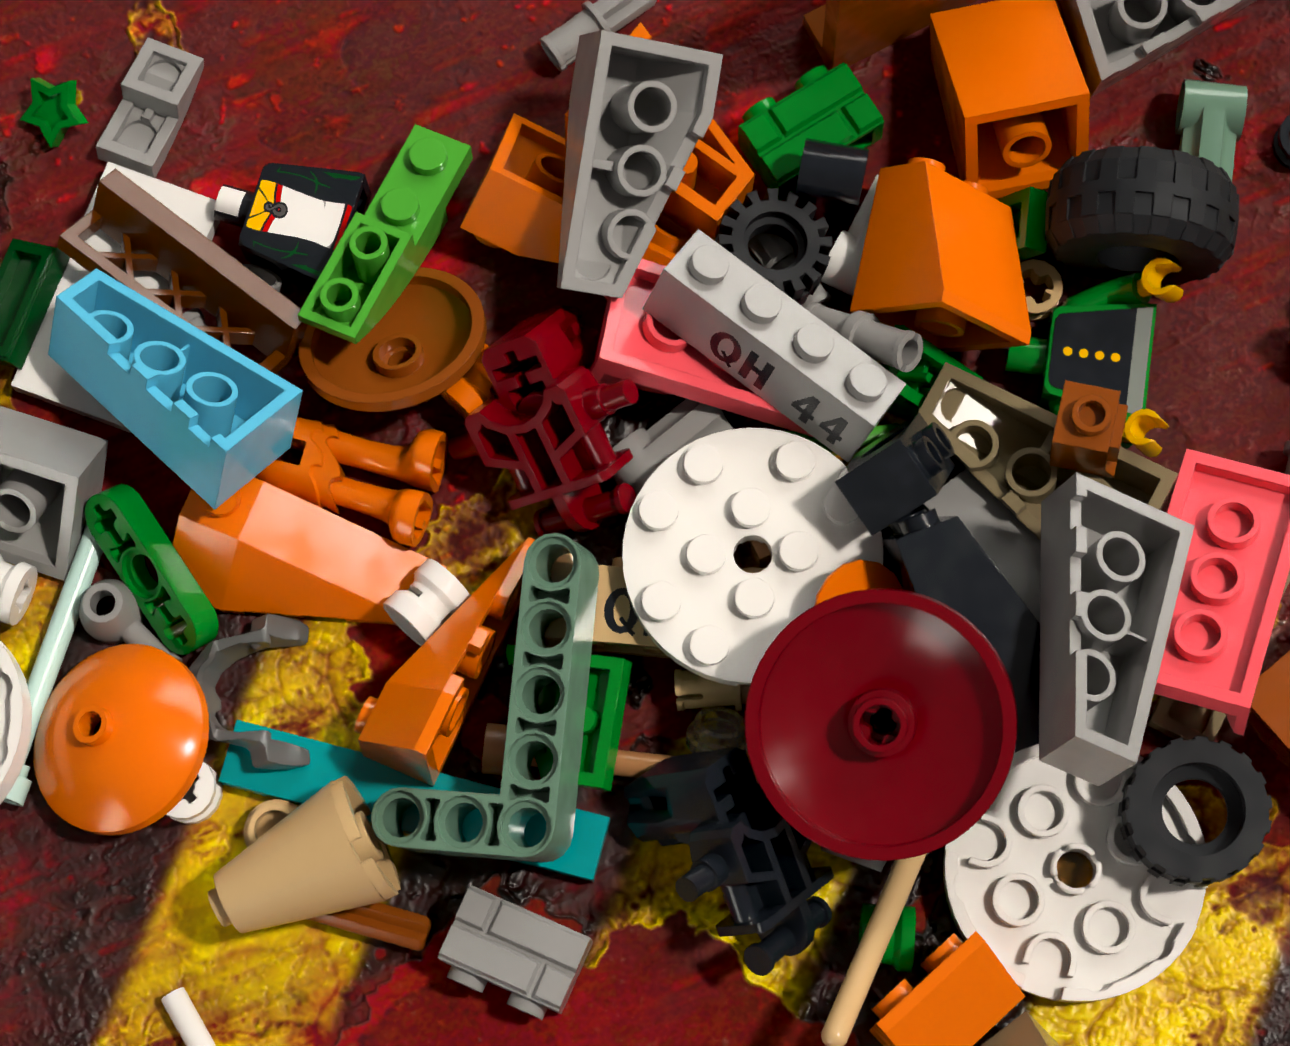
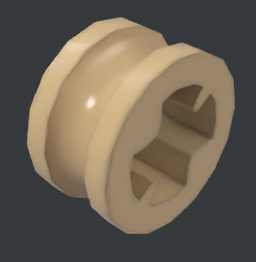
M1036 259L1023 261L1020 263L1023 279L1030 278L1034 285L1045 283L1049 288L1044 292L1043 303L1036 304L1031 296L1026 297L1029 321H1041L1050 316L1052 309L1059 304L1063 290L1061 275L1054 266L1045 261Z

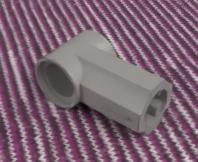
M685 399L647 431L644 428L637 429L613 447L614 452L629 448L633 458L615 473L612 478L618 485L628 483L633 487L636 495H638L647 479L672 454L699 438L733 429L721 409Z

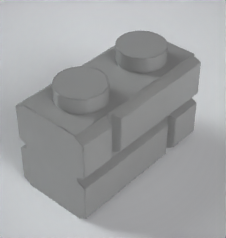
M470 885L440 949L438 959L451 965L447 978L480 993H483L487 982L511 992L506 1003L507 1005L543 1020L547 1009L562 1014L593 941L586 935Z

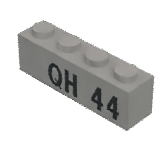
M699 229L663 269L642 308L846 462L851 460L906 386L905 382Z

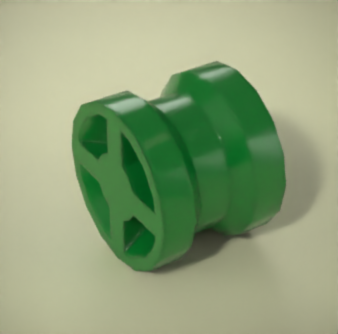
M862 903L859 943L876 904ZM904 906L881 960L882 964H892L897 971L912 972L916 929L915 907Z

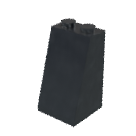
M934 508L928 511L922 509L898 519L889 525L892 534L882 538L883 558L887 568L895 574L903 590L926 595L948 605L971 621L986 636L1006 668L1016 699L1018 733L1015 753L1039 744L1040 623L958 516H938Z

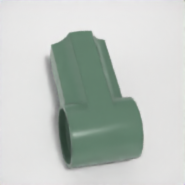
M1184 79L1178 98L1175 133L1180 135L1179 151L1212 161L1215 166L1222 167L1227 172L1231 181L1234 169L1236 142L1241 138L1246 116L1247 86Z

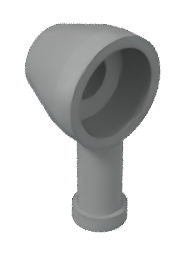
M116 579L101 580L91 585L84 592L79 604V617L84 629L94 639L106 644L125 642L126 644L148 645L163 650L181 662L183 661L178 654L171 653L143 625L145 615L138 606L134 595L123 581ZM113 596L115 598L113 610L106 615H97L96 606L103 597Z

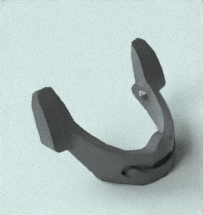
M265 614L252 620L249 633L210 642L188 668L199 682L206 699L209 714L208 739L246 747L250 751L252 765L255 768L288 770L310 764L309 750L298 745L271 739L269 731L234 732L223 728L215 717V713L221 710V700L216 693L215 686L226 669L236 661L254 652L267 648L306 645L309 637L307 625L295 619Z

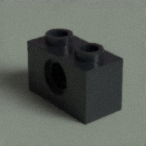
M917 413L857 452L835 480V483L869 533L873 536L938 495L955 466L950 458L955 454L954 448L938 424L932 422L927 425L921 414Z

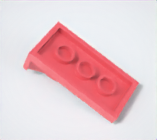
M641 259L622 299L604 296L607 304L595 360L590 368V372L598 384L605 383L610 385L628 378L642 391L676 395L813 437L642 309L666 266Z
M1186 449L1167 513L1194 525V530L1154 694L1225 713L1233 733L1244 736L1250 708L1290 571V475Z

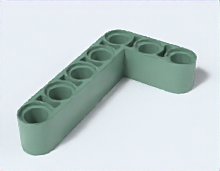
M551 533L544 534L536 539L527 550L522 577L500 794L406 787L392 788L381 794L374 803L371 813L372 828L376 836L385 844L418 853L540 863L554 861L563 856L568 850L574 834L578 776L581 763L599 583L598 563L594 555L585 547L566 535ZM571 553L573 556L571 573L564 580L553 583L551 569L554 562L560 556ZM557 618H564L567 626L564 639L558 645L547 648L544 638L546 628ZM557 682L560 688L558 704L548 713L541 714L538 708L539 694L545 686ZM549 747L553 754L552 769L547 776L540 780H535L531 771L533 757L538 751ZM416 804L420 813V821L416 830L406 837L401 830L400 821L402 814L408 807ZM478 808L483 818V826L478 836L467 842L462 833V824L467 814ZM542 813L547 827L545 836L540 843L530 847L525 840L524 830L526 823L534 815Z

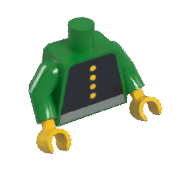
M1156 258L1145 266L1142 273H1134L1108 280L1067 298L1062 306L1052 309L1047 322L1045 338L1031 337L1030 343L1027 346L1007 347L1004 371L1040 376L1037 406L1057 416L1065 380L1121 391L1119 404L1128 405L1121 446L1127 449L1134 445L1145 456H1158L1162 451V447L1156 441L1144 437L1153 428L1168 429L1169 425L1155 411L1145 409L1157 304H1150L1148 302L1151 295L1166 303H1175L1181 299L1183 289L1176 285H1168L1161 288V281L1167 274L1181 271L1182 267L1167 258Z

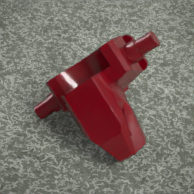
M561 305L533 315L519 323L484 350L481 362L497 395L489 398L466 416L464 424L468 432L451 437L448 442L450 455L456 461L479 456L485 467L509 470L518 488V491L507 500L511 510L546 499H553L556 508H542L534 514V527L540 537L544 534L560 533L570 529L583 533L599 527L603 519L620 514L627 516L637 497L635 490L628 483L619 484L614 490L602 493L598 483L611 478L633 458L629 448L614 452L601 422L608 415L614 414L617 409L636 403L639 397L638 389L635 383L628 378L610 385L605 383L598 384L590 372V368L595 360L601 330L585 324L581 318L584 313L577 306Z

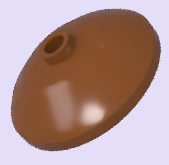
M419 267L388 312L357 344L307 325L304 338L299 342L300 364L310 386L321 397L335 405L367 412H389L407 409L439 396L456 384L471 369L484 347L487 335V321L478 295L466 282L441 270Z

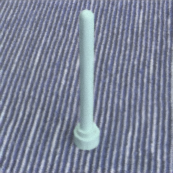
M87 523L27 682L32 707V729L26 759L35 738L42 712L52 692L79 619L80 600L84 592L91 586L103 554ZM26 759L16 782L3 802L23 807L32 781L27 779L30 767L25 765Z

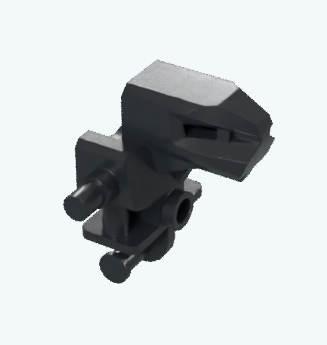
M738 747L673 756L662 760L624 787V798H627L630 803L626 824L638 839L643 842L657 840L661 846L689 845L692 866L687 873L676 881L675 888L678 895L686 902H693L704 893L711 892L720 886L730 914L715 926L718 935L725 937L758 934L761 941L749 945L743 955L746 966L754 974L760 976L767 975L774 969L775 963L784 956H794L804 951L813 941L815 930L825 927L831 921L832 912L828 903L820 897L812 896L834 878L831 866L811 867L807 851L813 841L799 833L776 811L760 784H757L744 750Z

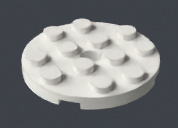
M738 428L716 432L691 442L667 458L647 479L638 493L630 510L623 538L622 562L628 597L634 613L651 640L673 661L696 675L726 685H751L758 664L767 648L791 621L815 605L816 595L827 576L842 564L859 559L879 562L883 565L881 531L873 536L869 533L835 483V480L846 466L829 451L810 440L785 431L768 428ZM751 540L766 543L772 556L768 567L757 573H749L740 569L735 563L733 556L738 544Z
M1039 744L1018 751L1014 754L1004 785L990 808L968 831L945 845L943 857L944 889L951 916L960 935L966 941L976 931L986 941L1021 991L1040 998L1069 1003L1095 1002L1114 998L1139 988L1157 977L1174 962L1191 940L1197 928V922L1208 886L1194 887L1192 884H1185L1181 887L1169 884L1170 880L1164 877L1156 878L1147 872L1149 868L1141 861L1137 862L1130 853L1132 849L1128 841L1123 840L1120 831L1123 824L1122 816H1118V809L1124 795L1122 789L1126 780L1133 773V769L1144 759L1143 757L1139 756L1135 765L1101 786H1097L1039 761ZM1174 785L1166 794L1162 805V816L1167 829L1182 842L1193 845L1205 844L1199 822L1191 806L1181 791ZM1068 852H1079L1089 859L1093 868V875L1087 886L1072 888L1058 879L1057 862L1060 856Z

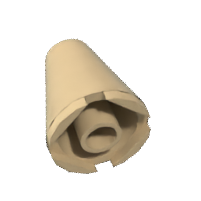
M347 776L334 781L331 780L214 873L215 888L208 891V898L214 914L223 927L233 924L240 933H247L388 901L399 894L397 891L401 890V885L388 846L376 836L372 825L366 817L371 814V811L354 783Z

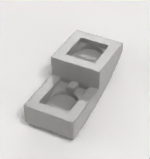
M147 38L121 83L123 99L96 144L98 159L156 178L188 111L204 68V58Z

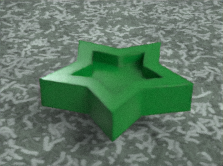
M40 77L30 78L32 103L20 120L39 126L50 148L59 147L69 127L89 123L76 105L77 80L66 81L54 86Z

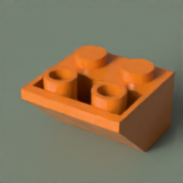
M976 931L964 943L953 933L920 964L929 974L922 982L913 988L906 979L902 980L872 1009L880 1021L869 1031L883 1046H973L1026 996L986 941Z

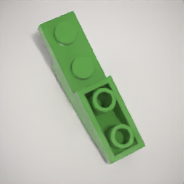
M415 124L364 215L358 212L354 214L298 313L299 321L354 344H357L375 327L407 287L447 223L446 206L473 159L470 145Z

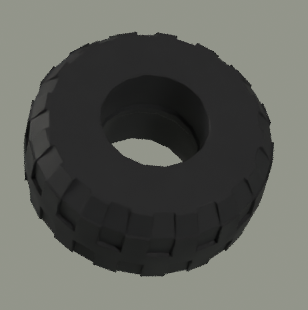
M1114 146L1100 150L1092 149L1082 152L1079 156L1069 158L1058 172L1054 174L1053 179L1050 180L1045 210V241L1050 246L1056 260L1061 261L1064 267L1095 279L1112 280L1134 273H1142L1145 266L1151 260L1167 258L1182 267V270L1167 274L1162 279L1161 284L1176 285L1194 280L1200 281L1209 278L1212 273H1217L1233 255L1239 220V194H1237L1236 186L1222 167H1217L1212 161L1190 155L1187 152L1149 146Z

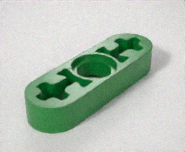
M118 484L91 496L85 506V518L88 528L123 583L134 595L138 606L163 644L176 654L186 655L212 642L216 638L219 628L215 609L139 493L128 485ZM145 556L153 563L157 571L158 582L150 575L145 563Z

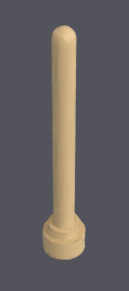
M926 854L894 861L822 1029L821 1038L826 1046H844L847 1043Z

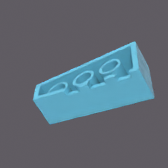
M97 268L56 296L48 355L214 510L291 448L303 392L300 388Z

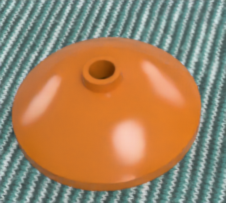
M121 644L108 647L88 656L73 667L52 691L42 712L34 738L33 763L35 776L40 791L52 810L63 820L75 827L90 833L108 836L122 835L141 830L170 812L192 786L206 754L209 738V714L206 699L199 682L187 666L177 658L163 650L143 644ZM101 721V726L98 732L94 734V730L97 724Z

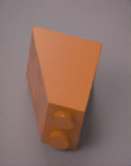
M996 0L930 13L931 60L960 180L971 181L985 186L988 189V195L995 199L1030 186L1041 190L1048 189L1050 180L1053 179L1054 174L1058 172L1062 165L1072 156H1079L1082 152L1088 151L1090 92L1055 0Z
M914 157L908 160V164L880 168L850 312L853 313L859 310L874 314L880 323L893 327L895 325H905L945 353L1029 345L1031 327L1011 207L989 196L988 189L985 186L971 181L960 180L945 172V165L934 159Z

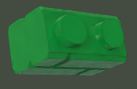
M844 62L830 71L824 65L813 68L795 83V92L777 103L773 97L765 98L750 107L742 116L744 123L738 126L740 149L755 171L759 173L765 186L778 189V200L780 201L787 197L789 191H796L806 138L864 149L882 139L884 128L883 116L868 94L864 93L862 85Z

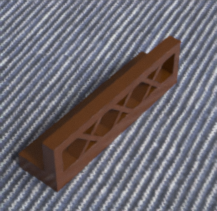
M116 168L99 181L93 210L59 235L57 248L91 273L97 268L191 325L193 324L183 317L182 307L206 309L216 317L217 327H195L230 348L231 344L253 345L267 356L259 365L274 374L278 373L299 353V342L304 338L308 325L299 321L298 313L301 308ZM101 229L120 244L121 253L98 252L88 245L85 240ZM133 271L157 272L168 281L169 290L146 289L134 280Z

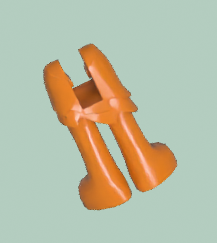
M297 417L291 449L303 452L300 464L295 465L275 460L256 477L320 508L325 507L337 514H340L338 505L374 517L389 526L390 534L394 541L403 545L417 547L431 519L433 511L431 495L428 492L416 489L394 490L347 478L340 464L390 477L413 487L436 493L440 488L444 474L448 436L443 431L424 429L418 432L409 446L390 445L340 431L335 424H325L323 421Z

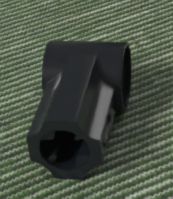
M806 138L796 194L802 196V209L809 201L817 207L813 218L814 221L825 217L829 225L828 229H835L839 222L853 217L854 207L859 206L869 149Z

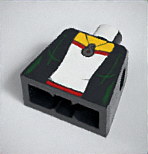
M268 163L262 169L255 192L227 184L221 187L215 203L214 219L242 227L238 245L247 261L266 267L277 273L281 278L311 292L356 212L363 215L366 213L372 194L365 174L359 172Z

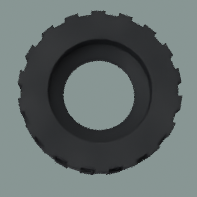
M1195 736L1191 740H1183L1182 737L1171 740L1162 747H1157L1133 769V773L1124 784L1122 792H1124L1123 799L1119 803L1118 816H1122L1123 824L1120 831L1123 840H1127L1132 849L1130 851L1131 855L1137 862L1141 861L1149 868L1147 872L1156 878L1161 876L1170 880L1169 884L1181 887L1185 884H1192L1194 887H1204L1215 882H1222L1247 867L1254 857L1258 856L1264 847L1262 843L1264 836L1270 833L1272 820H1269V810L1273 807L1271 795L1267 796L1265 790L1266 780L1261 772L1257 773L1251 765L1252 760L1244 752L1239 754L1231 748V744L1222 740L1217 743L1209 741L1208 737ZM1201 780L1214 786L1223 796L1227 806V821L1223 831L1214 840L1199 845L1188 844L1174 837L1167 829L1162 816L1163 801L1168 791L1179 782Z

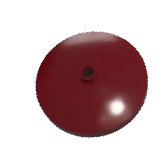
M871 588L843 593L813 606L791 621L777 635L760 660L752 678L745 710V735L750 762L758 783L776 811L799 833L816 844L842 855L865 860L890 861L920 856L945 846L968 831L982 818L1001 791L1011 768L1018 733V715L1012 683L1002 660L986 636L971 621L948 605L926 595L893 588ZM880 708L891 710L892 720L897 722L895 729L889 732L878 730L873 724V713H876Z

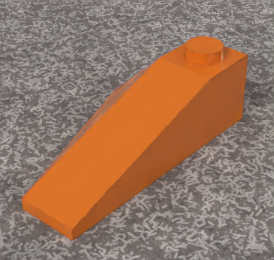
M514 113L471 201L460 228L474 234L476 239L486 246L502 248L517 256L559 263L566 159L565 138ZM661 212L655 224L656 232L642 259L667 266L693 234Z
M255 477L215 510L191 488L179 514L173 541L174 548L214 609L223 613L234 614L252 612L281 614L283 617L304 618V616L346 619L349 622L396 625L383 608V603L396 590H408L414 582V572L429 559Z
M528 537L394 673L386 682L378 699L372 696L368 697L358 715L354 728L355 732L361 734L358 742L363 756L430 786H434L519 610L524 560L528 548L535 539Z

